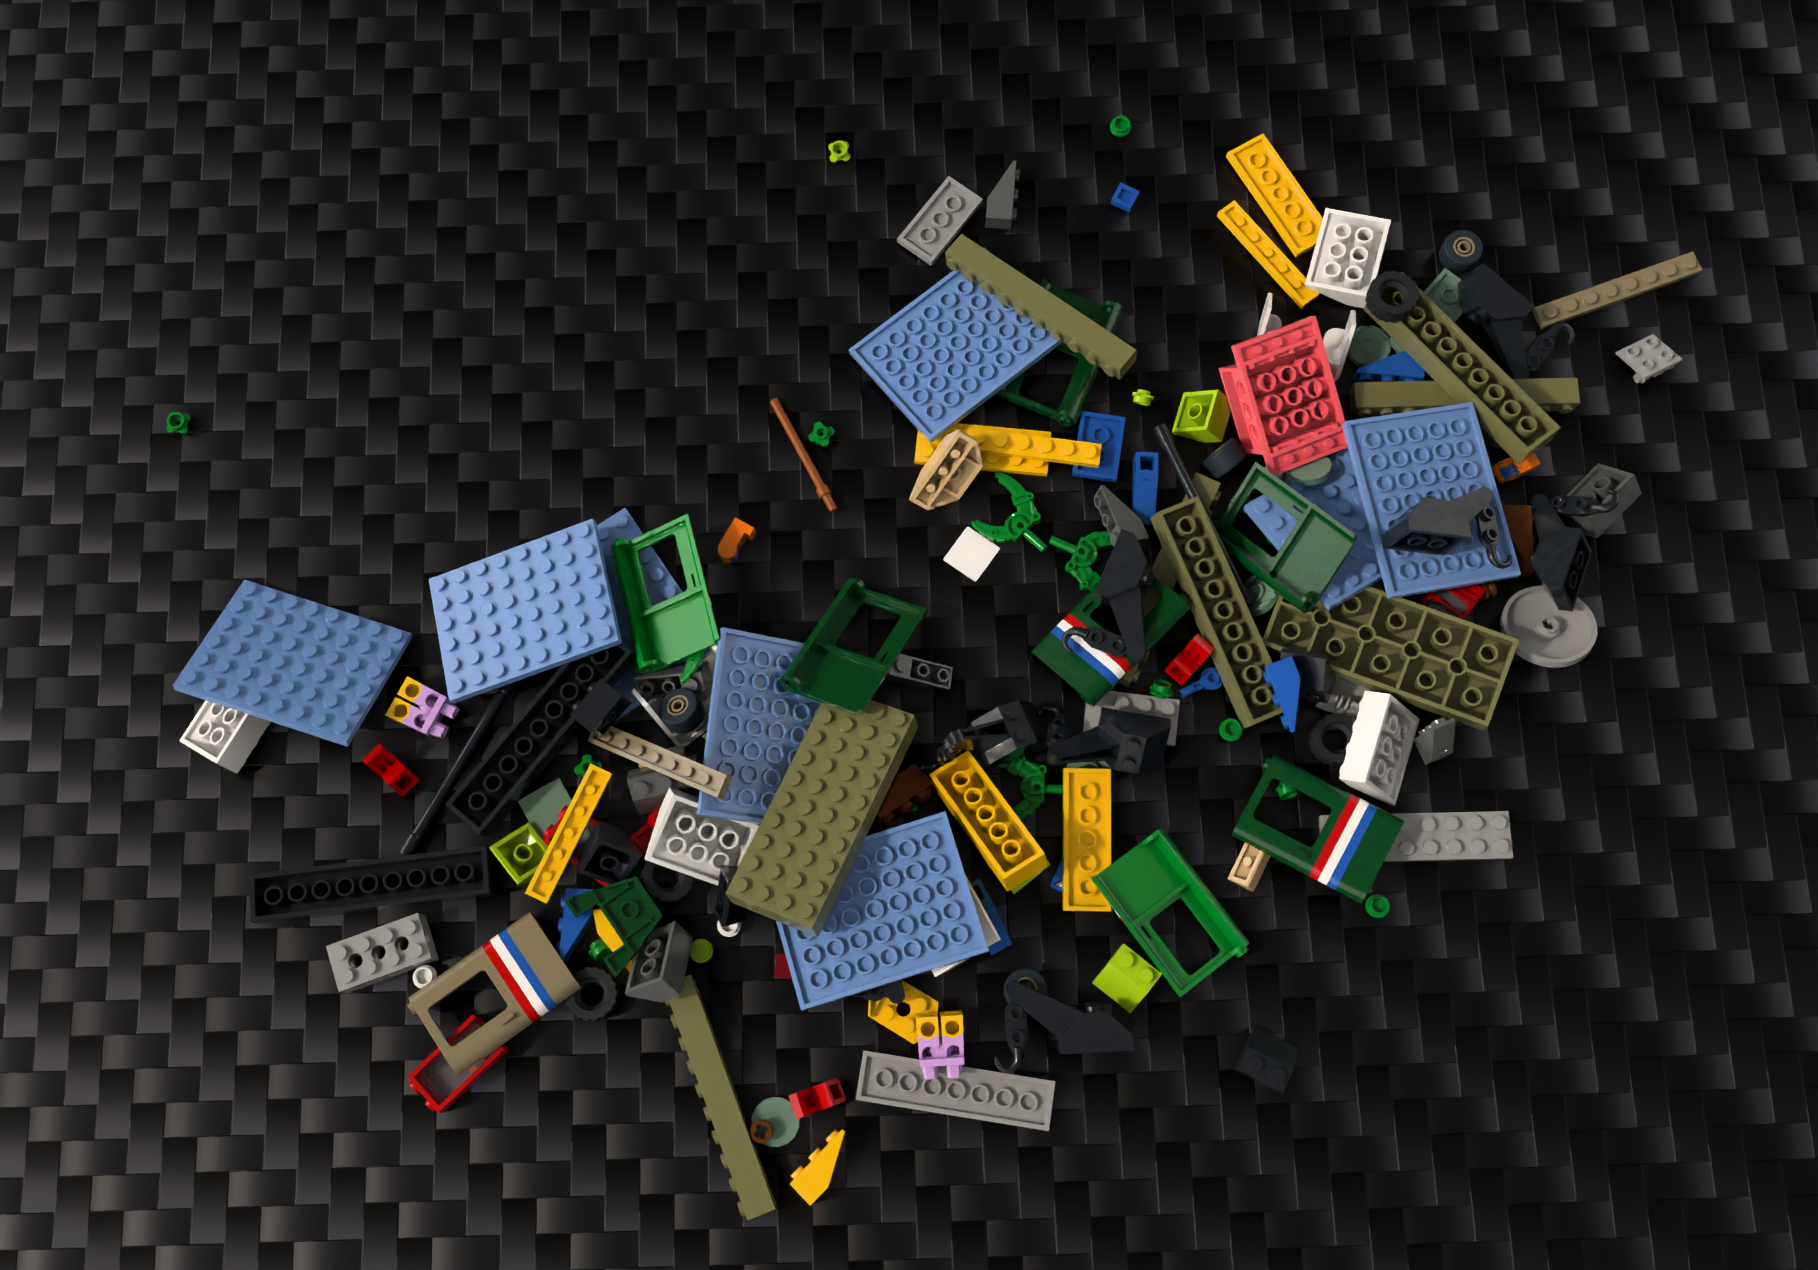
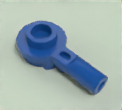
M1210 667L1202 672L1198 681L1180 689L1179 693L1182 698H1185L1201 689L1216 690L1223 682L1217 669Z

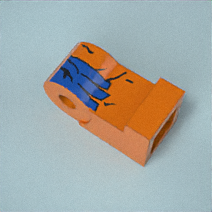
M1534 453L1520 465L1512 457H1509L1491 468L1499 484L1534 471L1541 463Z
M735 517L718 545V553L721 559L727 563L735 562L739 557V550L746 538L752 541L757 534L755 528Z

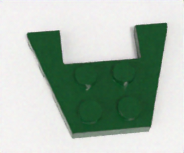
M638 877L629 878L603 888L590 890L564 899L575 918H579L598 904L624 943V945L603 959L616 978L620 976L664 917Z

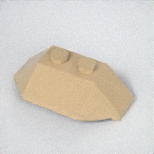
M959 429L945 436L920 471L909 500L928 511L934 509V507L959 500L983 467L977 439Z

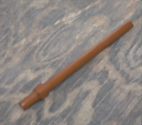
M778 398L772 399L770 404L812 478L819 498L824 500L830 513L837 511L838 507L831 496L832 492L829 486L824 484Z

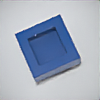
M1120 182L1110 204L1130 213L1140 191Z

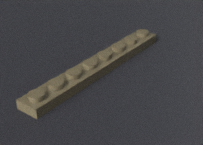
M1690 252L1534 307L1532 313L1542 330L1557 323L1568 321L1699 274L1702 268L1694 252Z
M613 726L602 738L590 733L587 740L722 800L732 780V777Z

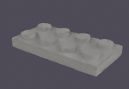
M948 176L897 238V243L932 266L982 205L983 199Z
M1109 691L1094 708L1086 703L1083 732L1098 726L1101 707L1171 719L1167 746H1175L1180 700Z

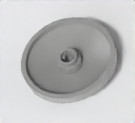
M1542 586L1525 588L1514 594L1506 603L1501 614V632L1519 639L1515 653L1528 662L1539 666L1560 668L1576 664L1589 654L1597 638L1596 619L1589 607L1580 598L1577 597L1573 612L1559 610Z

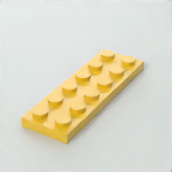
M1264 133L1227 152L1226 158L1295 258L1313 249L1316 246L1323 218Z
M957 423L930 444L918 430L915 464L925 465L943 438L957 429L968 434V427L1043 437H1051V432ZM981 453L982 471L1047 477L1048 461Z
M1063 768V911L1110 912V904L1091 879L1111 865V769Z

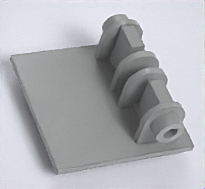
M1654 334L1616 352L1617 356L1636 371L1633 376L1636 383H1644L1650 377L1654 378L1662 374L1663 371L1674 368L1676 363L1682 361L1680 356Z
M1335 677L1336 681L1328 703L1319 702L1316 703L1315 707L1330 713L1346 714L1345 716L1351 717L1355 721L1359 712L1360 700L1363 698L1364 692L1370 691V689Z

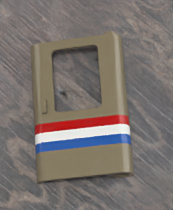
M528 912L408 997L410 1001L407 1004L408 1008L414 1016L418 1015L445 1059L458 1076L581 988L531 912ZM486 971L507 1003V1008L460 1043L450 1046L431 1016L430 1008L480 972Z

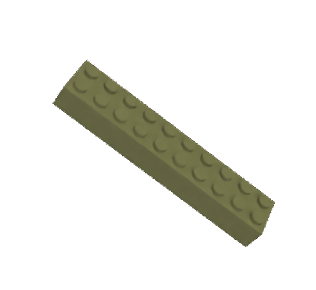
M1387 288L1381 293V298L1386 304L1397 306L1403 301L1402 293L1396 289ZM1419 288V299L1413 312L1405 320L1397 321V323H1387L1376 319L1365 305L1364 310L1458 404L1473 402L1479 425L1519 465L1549 443L1561 428Z
M1196 496L1157 512L1150 520L1181 590L1190 601V610L1202 637L1215 648L1210 655L1243 729L1282 713L1281 706L1276 707L1271 694H1274L1275 691L1272 684L1267 685L1263 676V672L1266 671L1265 666L1272 664V660L1199 497Z

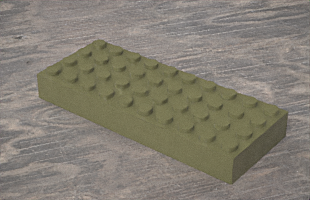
M1370 586L1329 611L1319 600L1312 610L1303 613L1279 595L1262 639L1267 651L1277 656H1281L1282 648L1327 655L1334 676L1375 692L1391 694L1397 700L1449 719L1454 718L1457 722L1482 731L1489 726L1519 643L1517 638L1401 597L1388 599L1386 592Z
M873 700L869 702L861 715H855L823 703L820 704L725 893L732 903L813 936H819L919 727L915 715Z

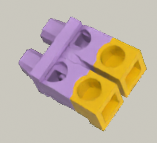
M407 676L397 695L418 707L395 697L385 716L431 738L432 736L444 738L449 727L440 723L445 715L454 719L460 709L451 703L446 696Z
M962 1011L940 1012L941 1038H939L937 1012L915 1013L919 1064L922 1067L925 1079L938 1078L937 1066H947L948 1078L961 1077L962 1065H964Z

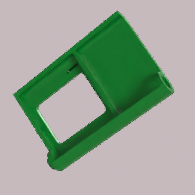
M685 514L654 530L648 531L633 540H627V538L616 539L611 545V552L639 672L652 673L718 644L720 635L689 514ZM675 535L687 582V590L652 606L640 552L655 543Z
M1162 827L1091 879L1179 997H1182L1234 955L1239 958L1249 950L1247 947L1250 943ZM1177 899L1184 901L1220 949V952L1192 975H1188L1150 925L1152 918Z

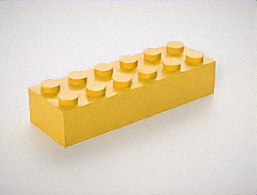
M969 750L929 774L930 779L933 781V788L1007 892L1048 867L1043 850Z

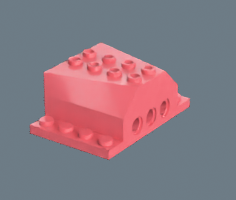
M1316 316L1304 318L1231 346L1236 364L1218 369L1240 443L1247 453L1263 455L1269 472L1276 476L1348 447L1342 427L1345 418Z

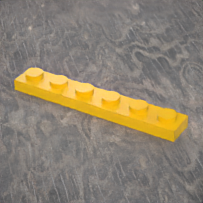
M1235 200L1218 212L1217 217L1301 309L1319 296V292L1305 287L1306 278Z
M968 427V435L977 439L980 453L1099 468L1102 444Z
M590 763L525 894L548 904L613 775L612 773Z

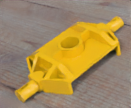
M902 980L905 992L903 1002L910 1005V1013L904 1017L898 1015L896 1010L898 1004H894L884 997L879 1001L869 1000L868 1016L912 1044L918 1042L915 1013L937 1012L938 1015V1001ZM938 1024L939 1037L941 1038V1026Z

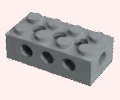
M420 913L326 946L338 991L342 993L359 990L416 969L421 965H427L439 960L426 915ZM408 939L409 945L407 949L403 950V943ZM385 948V956L381 959L380 952ZM362 956V964L358 967L357 961Z

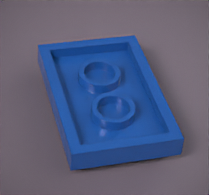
M1086 411L1081 412L1077 441L1102 444L1099 468L1073 465L1072 476L1116 483L1126 417Z

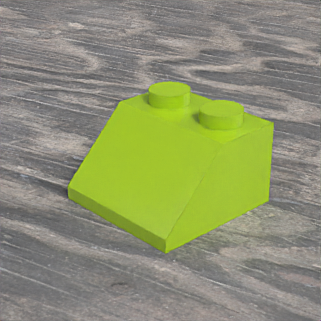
M1220 390L1183 393L1172 433L1203 443L1222 442L1231 413L1227 396Z
M1123 943L1092 984L1127 1012L1131 1013L1154 986L1162 973Z

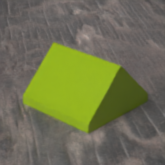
M528 822L491 845L489 849L517 885L531 882L548 846Z

